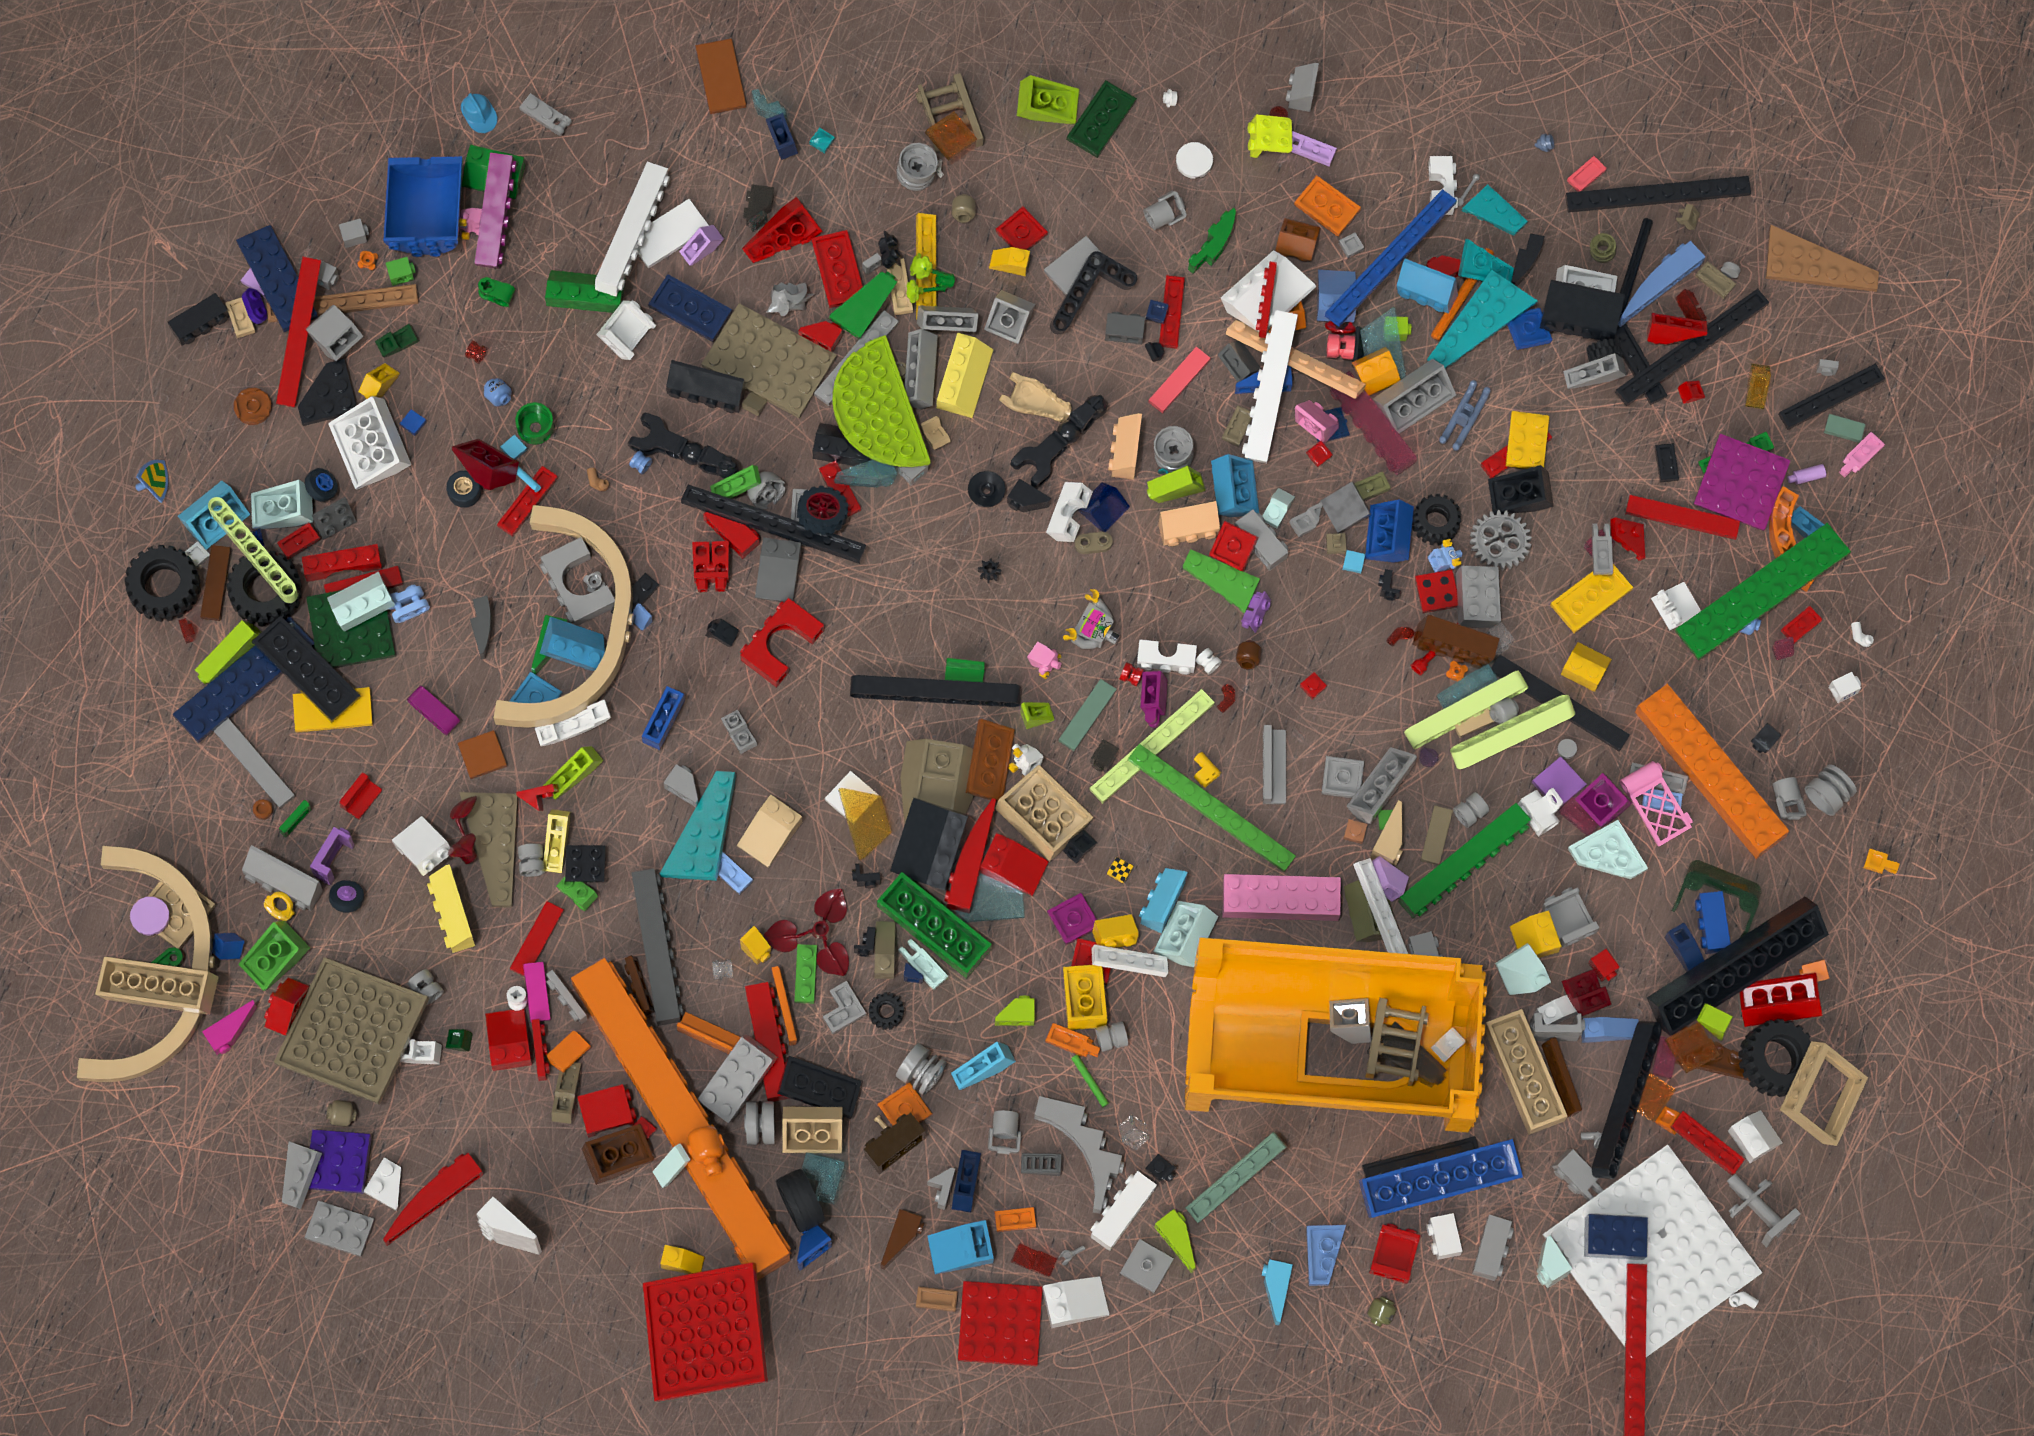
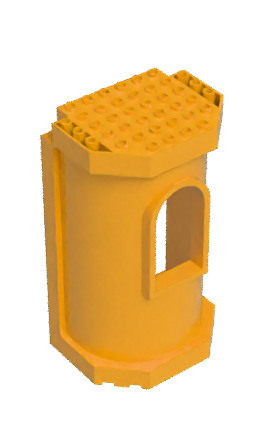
M1199 938L1192 989L1196 991L1192 992L1190 1003L1185 1084L1187 1085L1185 1088V1110L1209 1112L1213 1099L1437 1116L1444 1117L1445 1131L1469 1132L1470 1128L1474 1127L1476 1118H1478L1479 1106H1476L1479 1095L1482 1093V1082H1479L1483 1073V1063H1480V1060L1484 1053V1044L1481 1041L1482 1036L1485 1034V1024H1482L1486 1014V1005H1483V1002L1487 995V986H1484L1486 972L1482 971L1483 965L1462 964L1461 958ZM1368 998L1371 1028H1374L1379 998L1387 999V1005L1390 1008L1420 1013L1422 1006H1426L1425 1012L1429 1013L1427 1025L1423 1024L1416 1064V1069H1419L1417 1081H1414L1412 1086H1408V1077H1403L1396 1081H1374L1305 1075L1308 1023L1330 1024L1329 1001ZM1388 1015V1017H1384L1383 1024H1387V1027L1417 1032L1419 1021ZM1454 1028L1466 1042L1443 1062L1431 1047L1446 1032ZM1408 1039L1414 1050L1415 1040Z

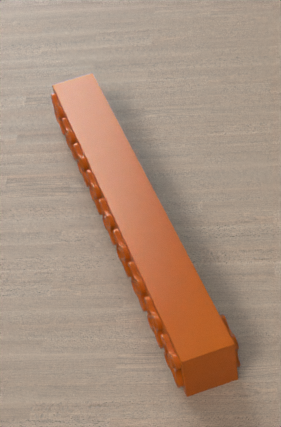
M603 958L571 977L573 988L672 1147L681 1144L688 1154L690 1161L685 1168L735 1246L734 1253L740 1263L753 1262L756 1264L757 1281L788 1263L791 1254L790 1246L776 1224L770 1223L768 1211L754 1190L750 1191L749 1181L734 1157L730 1158L728 1156L729 1149L725 1142L723 1154L718 1158V1162L721 1163L723 1170L718 1175L708 1177L704 1173V1163H697L692 1155L689 1154L687 1144L690 1132L705 1126H715L708 1124V1116L705 1110L700 1105L695 1094L692 1091L688 1092L686 1080L672 1058L668 1060L666 1048L658 1038L653 1027L647 1026V1018L633 995L627 994L626 984L618 974L611 961L607 962Z

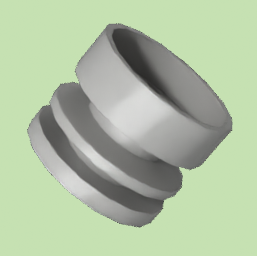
M912 143L902 150L896 170L897 179L901 185L913 191L923 190L930 186L934 180L938 164L937 155L934 150L922 143Z
M1168 426L1156 435L1154 455L1156 463L1161 469L1164 468L1170 473L1191 465L1194 458L1193 440L1190 433L1184 428Z
M1828 764L1818 774L1819 778H1814L1804 789L1810 801L1819 810L1827 815L1834 816L1842 808L1843 802H1848L1850 797L1856 794L1857 790L1853 781L1842 770Z
M918 1043L902 1062L896 1077L906 1084L914 1078L915 1081L912 1088L916 1090L922 1084L919 1093L925 1095L936 1085L943 1074L947 1062L941 1059L936 1064L939 1057L937 1055L928 1060L927 1057L930 1050Z

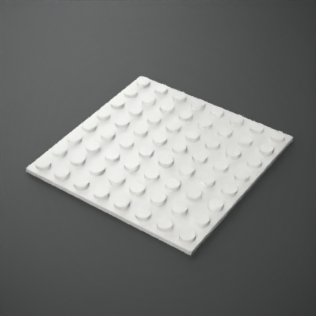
M1669 1145L1663 1147L1542 1234L1545 1239L1551 1235L1572 1267L1570 1273L1624 1347L1626 1264H1647L1646 1357L1762 1273ZM1588 1214L1648 1217L1647 1257L1644 1260L1584 1257L1585 1217ZM1663 1228L1668 1233L1665 1238H1661L1657 1234Z

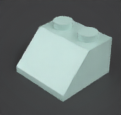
M1551 1235L1546 1238L1542 1245L1537 1268V1278L1547 1288L1567 1277L1572 1270V1267Z

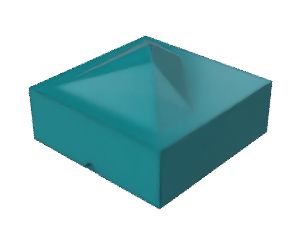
M819 127L809 141V144L825 154L834 142L835 137Z

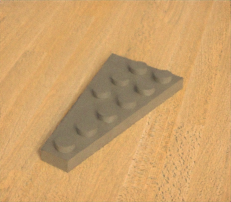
M459 792L461 800L477 796L473 809L466 817L471 833L476 836L474 845L492 907L512 908L518 796L510 793Z

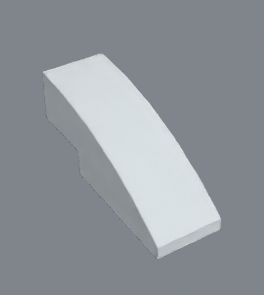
M410 1039L400 1062L440 1064L442 1045L436 1041H416L415 1039Z

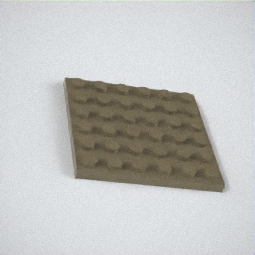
M324 957L274 1063L380 1105L429 998Z

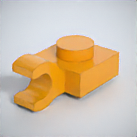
M1869 849L1863 868L1880 874L1885 869L1890 873L1896 874L1900 864L1887 860L1888 854Z

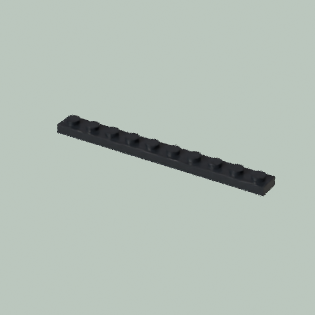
M1749 176L1569 192L1566 193L1565 198L1567 211L1570 213L1750 196L1751 187Z
M1757 288L1708 323L1707 335L1683 341L1616 389V395L1626 406L1630 405L1768 306L1769 301Z
M689 484L681 498L682 504L794 542H800L811 548L859 564L866 550V544L836 534H814L811 530H806L804 525H801L798 521Z

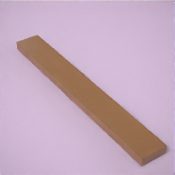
M416 284L317 296L314 298L313 307L317 315L321 316L332 305H335L342 313L418 304ZM266 303L269 323L278 322L270 305Z

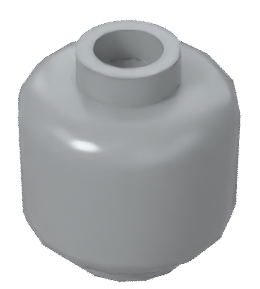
M1506 697L1491 705L1489 714L1493 721L1501 724L1516 717L1519 707L1516 701Z

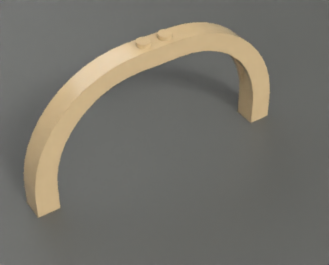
M533 505L530 518L532 530L561 533L577 539L582 537L584 543L598 552L609 566L614 577L616 594L606 651L598 667L577 689L560 698L541 703H517L497 700L493 717L496 725L526 728L541 727L567 720L587 709V706L597 701L614 680L623 660L626 643H629L631 638L629 625H633L634 621L631 579L625 560L614 541L599 526L581 515L564 509Z
M103 846L101 857L103 869L133 871L149 875L166 884L180 897L189 912L194 930L192 969L210 972V969L214 968L215 957L212 956L211 925L205 906L190 882L171 864L157 856L136 849ZM183 1011L175 1027L162 1041L135 1056L116 1060L79 1058L77 1078L80 1081L117 1082L137 1078L156 1070L182 1050L196 1031L203 1014Z

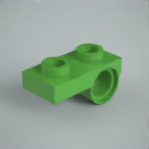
M564 877L556 886L559 891L569 897L583 911H586L598 898L597 893L583 882H565Z

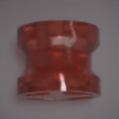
M473 340L467 347L465 357L468 359L472 358L479 364L485 357L487 347L484 345L480 346Z

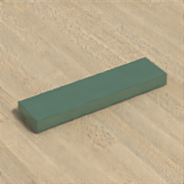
M1100 679L1058 742L1075 751L1117 689Z

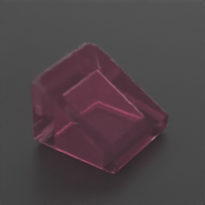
M1793 637L1775 641L1772 651L1776 660L1794 655Z

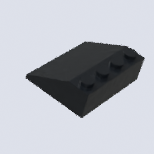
M1551 280L1542 312L1540 328L1547 331L1561 332L1566 335L1581 336L1585 339L1614 340L1625 294Z
M913 797L890 871L896 874L902 872L912 880L945 890L969 815Z

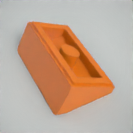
M573 1030L547 1054L551 1065L564 1073L591 1046Z

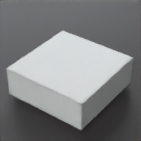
M198 541L185 551L186 556L192 559L196 568L210 557V554Z

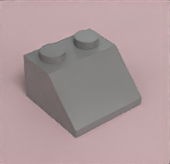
M1319 63L1295 67V73L1290 74L1289 84L1292 85V89L1287 91L1286 101H1289L1288 108L1310 112Z
M1001 290L994 299L984 330L1019 344L1031 319L1035 304Z

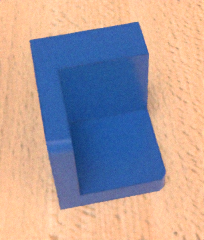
M215 933L212 942V953L219 959H239L244 940L236 933Z

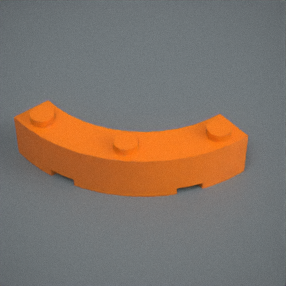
M1782 486L1775 500L1769 519V538L1775 558L1796 545L1791 528V517L1799 495ZM1814 580L1801 589L1807 592Z

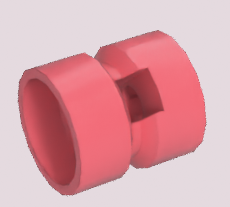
M1328 334L1326 357L1338 358V356H1341L1342 359L1353 360L1355 336L1344 335L1341 338L1339 334ZM1340 344L1345 345V349H1340Z

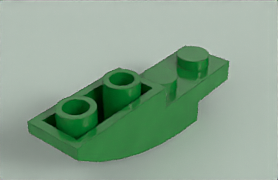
M1234 207L1229 212L1225 211L1220 217L1221 220L1217 224H1212L1208 229V238L1202 245L1201 251L1198 254L1194 253L1188 260V270L1194 274L1205 262L1212 266L1223 253L1234 226L1236 214Z

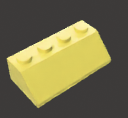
M957 333L938 394L937 409L973 418L993 354L992 348L975 337Z
M449 864L430 875V883H427L430 895L434 894L436 898L432 902L435 911H440L442 917L438 919L441 930H446L447 936L444 937L446 947H451L452 952L455 953L474 947L475 944Z

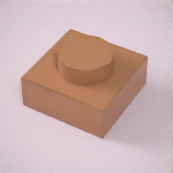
M1349 819L1344 839L1362 844L1367 824Z

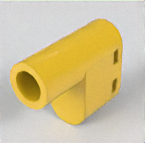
M1200 752L1194 758L1202 768L1194 775V778L1201 786L1206 788L1220 776L1221 772L1203 752Z

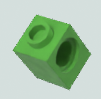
M407 257L386 262L392 286L414 280L415 268L413 262L409 263Z

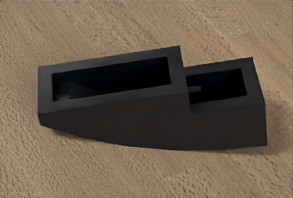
M1530 233L1526 250L1519 248L1511 283L1515 286H1518L1526 278L1535 265L1545 236Z

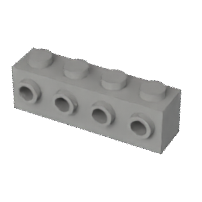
M924 329L908 333L904 388L910 405L917 409L933 406L938 335Z

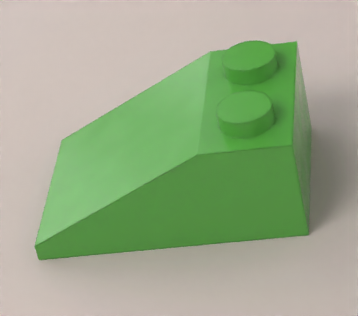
M276 921L270 925L238 965L263 991H266L297 964L310 947L285 921Z

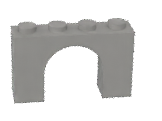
M582 537L540 557L542 564L539 566L544 575L548 574L550 578L548 583L552 591H557L559 596L556 598L560 606H565L567 610L565 615L569 623L573 622L574 625L579 626L610 611L614 607L615 599L607 585L587 595H575L569 592L563 584L569 570L591 559L590 552Z

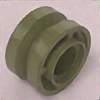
M1606 233L1594 236L1590 242L1592 258L1600 263L1611 261L1616 255L1615 239ZM1600 246L1608 247V249L1604 251L1599 250L1598 248Z

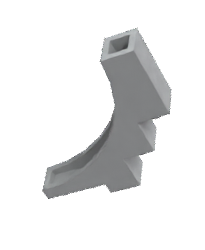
M1039 1096L1034 1119L1050 1124L1062 1131L1083 1153L1090 1167L1094 1182L1095 1198L1093 1213L1100 1214L1101 1209H1106L1108 1198L1104 1196L1106 1190L1111 1188L1113 1179L1109 1177L1117 1178L1118 1173L1123 1172L1125 1162L1121 1161L1122 1155L1099 1150L1104 1149L1106 1138L1103 1137L1104 1131L1081 1126V1124L1085 1125L1088 1115L1084 1113L1085 1107Z

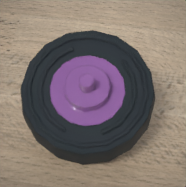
M342 880L335 883L329 892L330 904L334 909L343 913L358 910L364 901L362 887L350 880Z

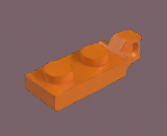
M1055 1023L1052 1024L1045 1040L1046 1043L1081 1057H1087L1088 1054L1098 1057L1100 1053V1047L1092 1045L1093 1040L1089 1039V1037Z

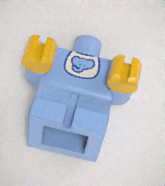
M1451 539L1443 540L1441 548L1434 549L1428 556L1434 572L1445 571L1449 568L1455 569L1461 565L1459 560L1462 557L1461 550L1455 551L1453 547H1449L1452 546Z

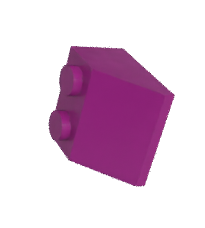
M1604 773L1575 798L1600 827L1617 818L1632 804L1625 794Z

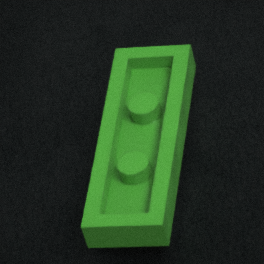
M751 465L711 485V492L731 499L761 484L758 466Z
M797 944L795 1003L814 1004L817 945Z

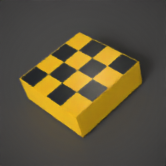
M1116 857L1107 875L1124 884L1133 869V865Z

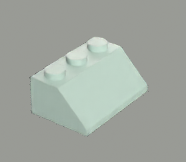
M379 572L327 598L344 632L395 606Z
M1178 901L1154 952L1180 965L1194 967L1199 938L1209 937L1218 916L1205 905Z

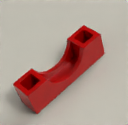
M378 544L302 557L303 570L307 582L326 579L329 575L344 570L368 572L382 569Z

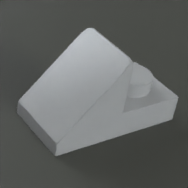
M950 1168L927 1181L928 1186L941 1189V1191L937 1190L935 1202H938L937 1208L945 1210L955 1168Z

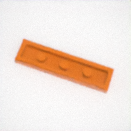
M776 966L772 967V975L789 1045L793 1046L796 1045L797 1038L780 967Z

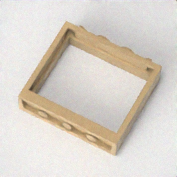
M1811 1041L1780 1111L1822 1144L1837 1146L1868 1077L1826 1043ZM1825 1059L1847 1076L1848 1080L1823 1131L1800 1113Z

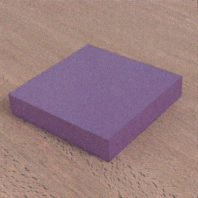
M1559 757L1532 780L1534 786L1544 796L1551 788H1554L1563 801L1562 806L1587 785L1562 757ZM1552 795L1553 800L1557 803L1556 798Z

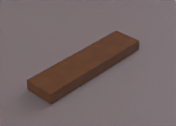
M211 545L200 615L201 619L220 621L231 547Z
M1550 1038L1541 1046L1567 1118L1572 1117L1582 1111L1557 1038Z

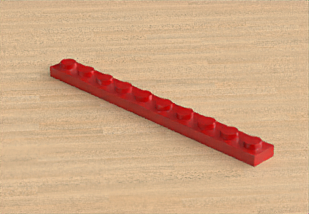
M1626 1264L1623 1436H1644L1647 1264Z

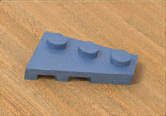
M1346 1225L1306 1226L1309 1286L1329 1285Z

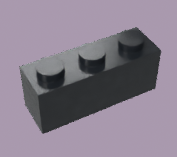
M214 293L168 321V325L176 339L183 346L192 343L199 335L207 334L217 324L225 323L230 316L218 295Z

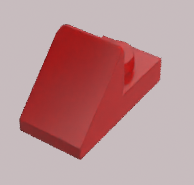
M549 784L518 791L516 795L535 809L544 811L541 796L543 799L553 797V793L559 792L558 784Z

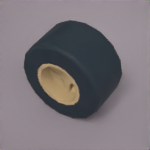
M458 471L449 477L446 490L450 501L454 505L467 508L478 502L481 496V485L474 481L468 471Z

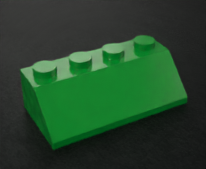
M551 270L547 280L545 301L546 306L614 313L623 301L624 288L622 291L619 290L617 296L595 290L597 275Z

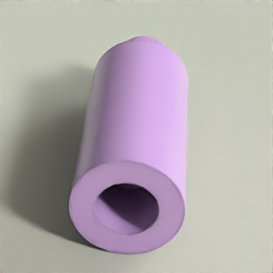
M1823 464L1793 471V475L1787 476L1788 483L1795 482L1798 485L1826 477V470Z

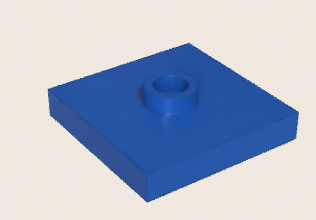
M1540 308L1526 310L1507 324L1517 350L1552 342L1550 332L1540 328L1542 317Z

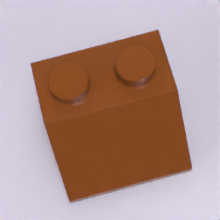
M1284 218L1275 251L1283 256H1294L1301 261H1311L1320 227Z

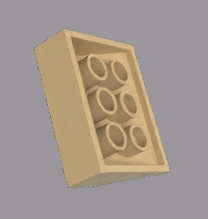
M1040 765L1036 766L998 800L995 808L1049 862L1066 847L1069 840L1080 833L1093 819V816Z

